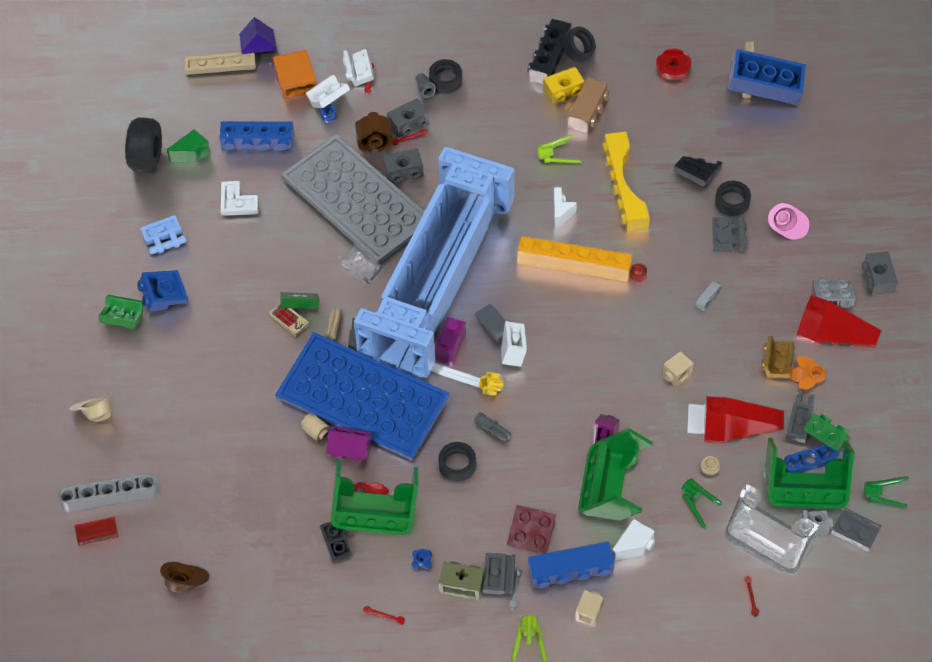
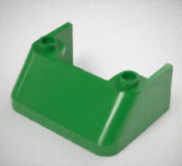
M628 428L592 444L587 453L578 505L579 512L586 516L617 521L641 513L642 508L622 498L621 493L625 469L636 464L638 451L652 446V441Z
M768 438L765 470L767 496L770 503L774 506L837 509L845 507L850 498L855 453L849 441L844 440L842 459L830 460L825 466V474L786 472V464L783 459L777 457V447L773 439Z
M337 459L331 524L335 528L397 535L409 533L412 529L418 490V467L413 469L412 483L397 485L392 496L353 492V481L347 477H340L341 459Z

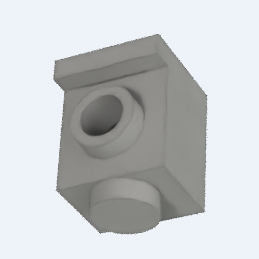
M802 511L800 521L803 538L828 536L830 528L833 527V521L831 516H827V511Z

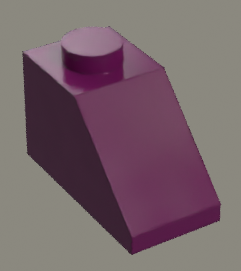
M600 414L594 423L593 444L618 433L620 419H616L611 415Z

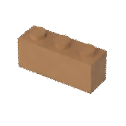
M587 77L568 115V127L586 133L589 132L591 127H594L597 119L596 115L601 113L602 103L607 101L609 91H607L608 83Z

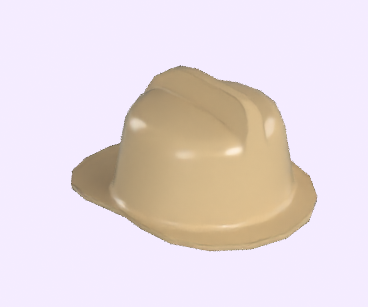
M111 394L102 398L79 402L68 408V410H81L88 420L100 422L111 416V407L108 401Z

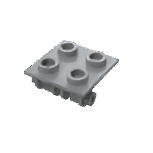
M813 280L816 297L832 303L835 301V305L841 308L850 309V307H854L856 299L851 280Z

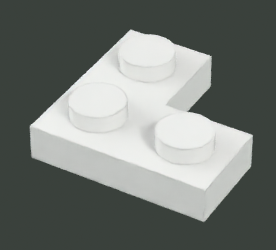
M240 181L221 182V216L258 214V195L240 196Z

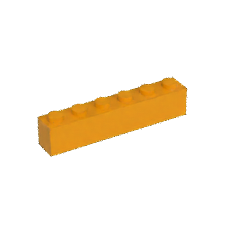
M521 236L517 250V264L622 282H628L631 270L632 254L525 236Z

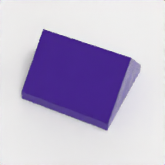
M256 17L239 33L242 54L277 50L274 30Z

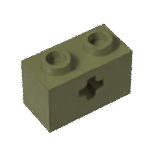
M454 561L443 562L438 583L439 593L480 600L484 582V569L476 565H461Z

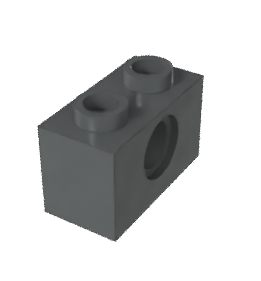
M418 98L387 113V118L391 121L392 130L398 138L429 124V112Z
M418 148L383 155V167L386 177L391 183L424 176L423 163Z
M889 252L866 254L865 260L862 262V271L866 273L867 288L871 289L872 295L895 293L897 279Z

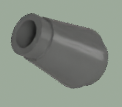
M424 73L418 74L416 82L419 94L425 98L432 97L436 91L435 84Z

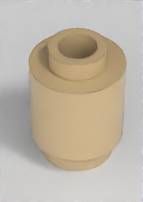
M308 414L302 420L301 427H303V431L314 440L320 442L328 438L330 426L319 417Z

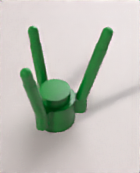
M904 476L865 482V497H871V502H881L906 508L907 504L879 498L878 495H882V486L902 483L904 480H908L909 477Z
M691 478L681 488L684 492L682 497L688 502L702 528L705 529L706 525L691 498L697 499L703 494L719 505L722 502Z

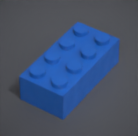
M736 49L731 60L728 90L797 105L803 94L806 64Z

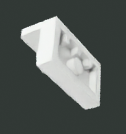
M367 49L352 55L347 50L343 51L345 58H342L347 68L345 74L348 81H352L356 87L374 80Z
M331 75L307 91L306 95L313 108H324L350 89L347 84H340L335 75Z

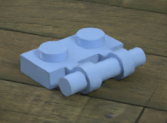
M175 215L140 227L147 246L155 244V246L149 248L151 255L164 253L166 249L180 247V244L186 243L184 236L178 238L176 236L181 234L182 230ZM167 238H170V239H171L170 241H167V242H164V243H161V242H160V241H162V240H164V239H167Z

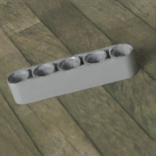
M146 473L67 486L58 492V498L64 511L73 512L152 499L158 495L159 487L156 477L153 474Z

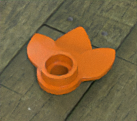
M797 356L798 367L792 369L790 379L794 382H799V389L809 390L816 383H821L825 380L826 371L823 366L816 364L809 357Z

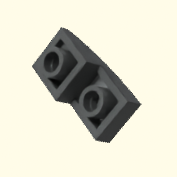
M491 304L475 313L476 318L486 327L488 333L497 342L503 339L506 320Z

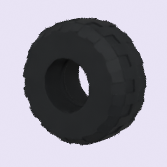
M137 117L129 124L125 141V159L128 167L133 171L151 172L159 164L162 148V130L160 123L156 120Z

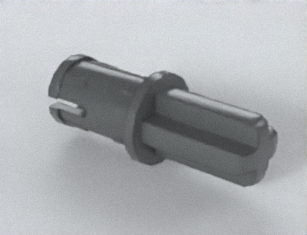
M482 412L477 414L474 423L487 430L488 434L492 433L502 441L509 440L511 432L500 426L497 420L490 419Z

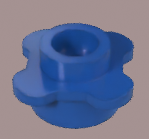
M418 549L412 552L414 557L412 567L414 569L419 567L429 569L432 567L430 562L432 552L430 550Z

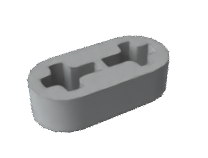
M713 280L699 296L695 307L705 312L718 297L723 285Z

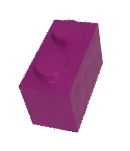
M447 317L435 345V360L451 365L454 364L466 335V322Z
M332 426L328 433L326 454H332L334 458L351 457L353 461H363L369 455L371 432Z

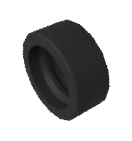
M578 26L564 34L562 47L565 54L571 60L581 62L595 53L596 42L589 30ZM574 36L582 41L584 53L575 46Z
M438 60L429 68V79L435 84L436 91L440 93L454 92L462 84V69L453 60ZM443 71H449L456 75L455 78L449 81H441L435 76Z
M732 180L722 183L717 188L715 197L716 207L721 213L728 216L744 214L750 205V189L740 181ZM733 192L741 195L744 201L739 204H730L724 201L722 196Z
M451 442L445 445L438 457L440 472L451 481L458 482L470 478L476 469L475 451L471 446L463 442ZM452 454H464L469 458V464L463 469L454 470L447 467L446 458Z

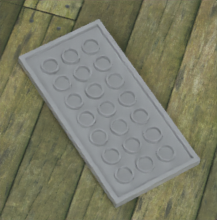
M338 135L333 136L281 174L282 179L378 265L410 241L425 212Z

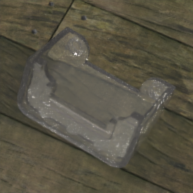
M746 484L741 491L726 527L725 536L727 540L787 575L794 574L812 550L819 525L808 519H799L793 527L757 507L761 500V494L757 489Z

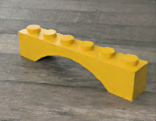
M624 131L605 134V140L602 142V151L607 155L605 160L606 166L610 167V181H614V196H618L617 208L622 211L621 223L625 225L627 232L649 229L650 217L646 203L630 190L623 176V167L630 151L627 133Z

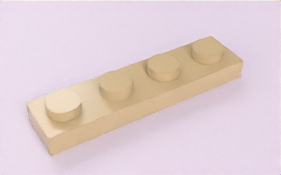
M242 52L184 57L185 75L255 69V53L242 54Z

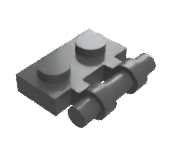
M713 217V252H732L733 246H738L739 251H744L747 244L744 217H737V223H732L731 217ZM732 232H737L738 236L732 237Z

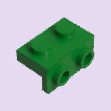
M108 294L105 297V307L99 314V322L124 326L126 328H136L143 318V301Z
M813 414L804 428L805 432L835 451L839 450L844 440H850L851 437L847 435L848 430L840 425L837 427L830 424L832 420L823 414L820 417Z

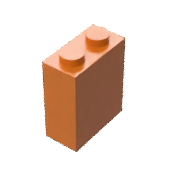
M307 50L273 57L274 69L283 100L306 95L307 91L317 85Z

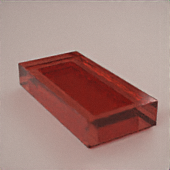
M115 516L75 525L78 546L119 537Z

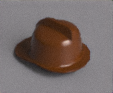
M179 562L164 563L160 569V573L165 579V586L177 593H183L195 586L205 584L210 576L204 568Z

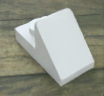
M554 187L555 228H559L576 214L577 203L565 202V195H562L561 187Z

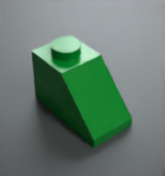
M195 129L167 148L170 162H198L210 153L208 141Z

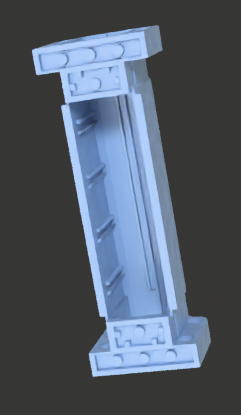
M444 147L438 158L439 185L381 296L383 301L377 313L361 308L354 320L358 352L413 377L425 378L429 376L435 363L434 338L488 230V225L493 215L507 214L514 201L515 168L448 147Z

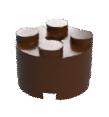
M370 112L368 116L355 122L357 143L361 151L372 154V151L378 150V153H382L392 147L393 133L390 119L379 115L377 112Z

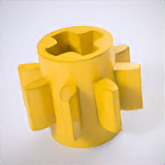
M487 371L486 375H483L479 381L483 394L496 396V392H500L504 385L502 378H500V373Z

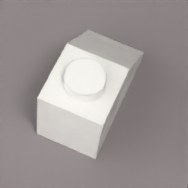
M505 321L501 347L502 364L521 367L527 351L524 324Z
M633 519L612 549L613 560L618 561L643 556L655 544V531Z

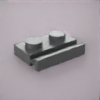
M844 507L831 534L868 552L882 525Z
M486 553L483 594L504 595V593H510V595H513L515 554Z

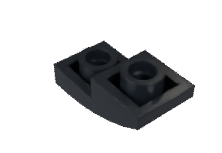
M331 522L320 525L333 562L352 556L343 529L335 528Z

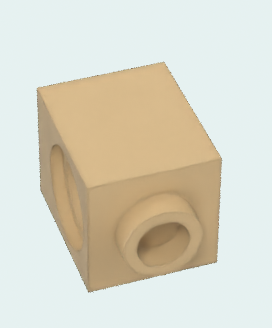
M680 351L663 364V377L667 382H671L676 387L693 374L694 363Z
M584 590L575 612V620L595 627L603 607L604 597L595 591L589 592Z

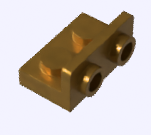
M768 336V343L764 344L766 357L762 359V370L766 372L767 378H791L794 342H774L773 336Z

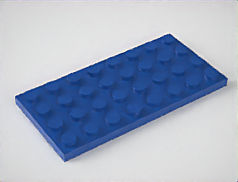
M315 332L310 336L275 394L277 399L309 414L316 415L337 427L371 432L370 442L411 461L414 460L450 396L449 392Z

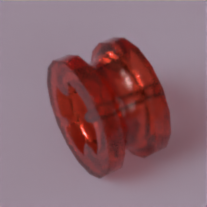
M641 263L634 264L631 267V279L635 282H643L647 277V267Z

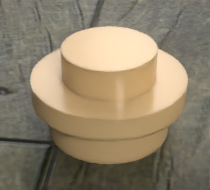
M714 456L705 457L700 464L702 472L707 475L717 474L721 467L719 460Z

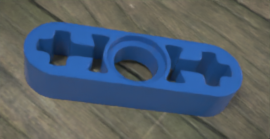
M823 445L788 455L784 458L786 472L803 473L824 467L830 460L838 459L839 450L835 451L829 446ZM826 452H829V454H833V456L830 457L829 455H826ZM813 456L816 462L808 463L805 458ZM789 462L795 465V467L793 468L791 465H788Z

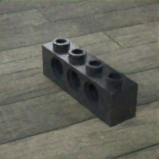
M551 19L550 24L546 25L544 37H541L539 40V48L534 51L533 62H530L527 68L529 81L543 84V78L555 74L564 53L562 38L566 32L571 30L572 23Z

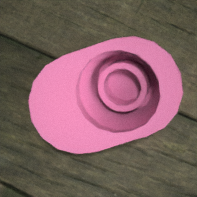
M779 203L768 214L770 227L786 238L798 240L808 233V217L790 204Z

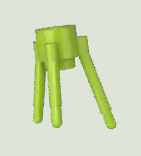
M573 135L537 146L539 160L544 159L545 163L580 164L582 162L575 159L550 158V156H554L552 148L567 144V140L573 138Z
M525 615L521 618V625H518V633L511 660L515 661L522 633L527 637V644H531V637L535 636L536 633L543 662H547L541 636V626L538 625V619L533 615Z

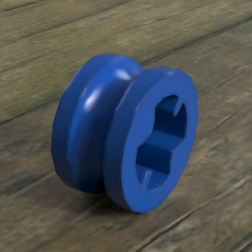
M328 104L320 109L322 120L332 122L336 119L337 113L334 105Z

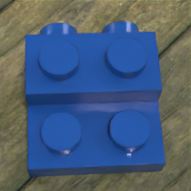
M178 270L142 272L141 278L137 282L138 291L143 292V305L147 306L149 311L167 310L169 305L187 304L188 297Z

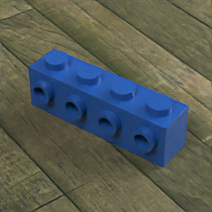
M221 121L219 135L221 149L293 150V121Z
M609 542L530 556L528 557V570L533 588H546L556 583L566 584L577 579L587 580L593 576H607L614 572V560Z

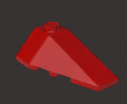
M811 295L804 310L796 337L821 344V342H832V345L848 343L852 346L876 347L882 330L828 300Z
M706 396L704 442L727 443L731 442L732 439H745L750 435L758 433L762 435L784 429L783 410L728 397Z

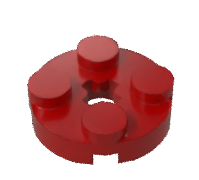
M671 48L664 50L663 54H659L656 59V70L659 73V77L669 80L686 79L691 70L690 56L688 55L687 57L683 54L684 51Z

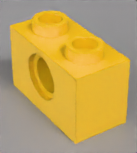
M573 67L543 78V90L551 104H555L578 96L585 81L577 68Z

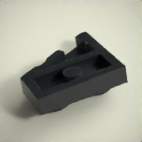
M682 156L674 165L673 171L705 187L720 170L722 162L717 161L716 164L706 163V159Z

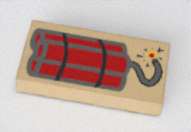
M280 303L269 312V317L294 337L299 336L309 327L307 320L292 308H280Z

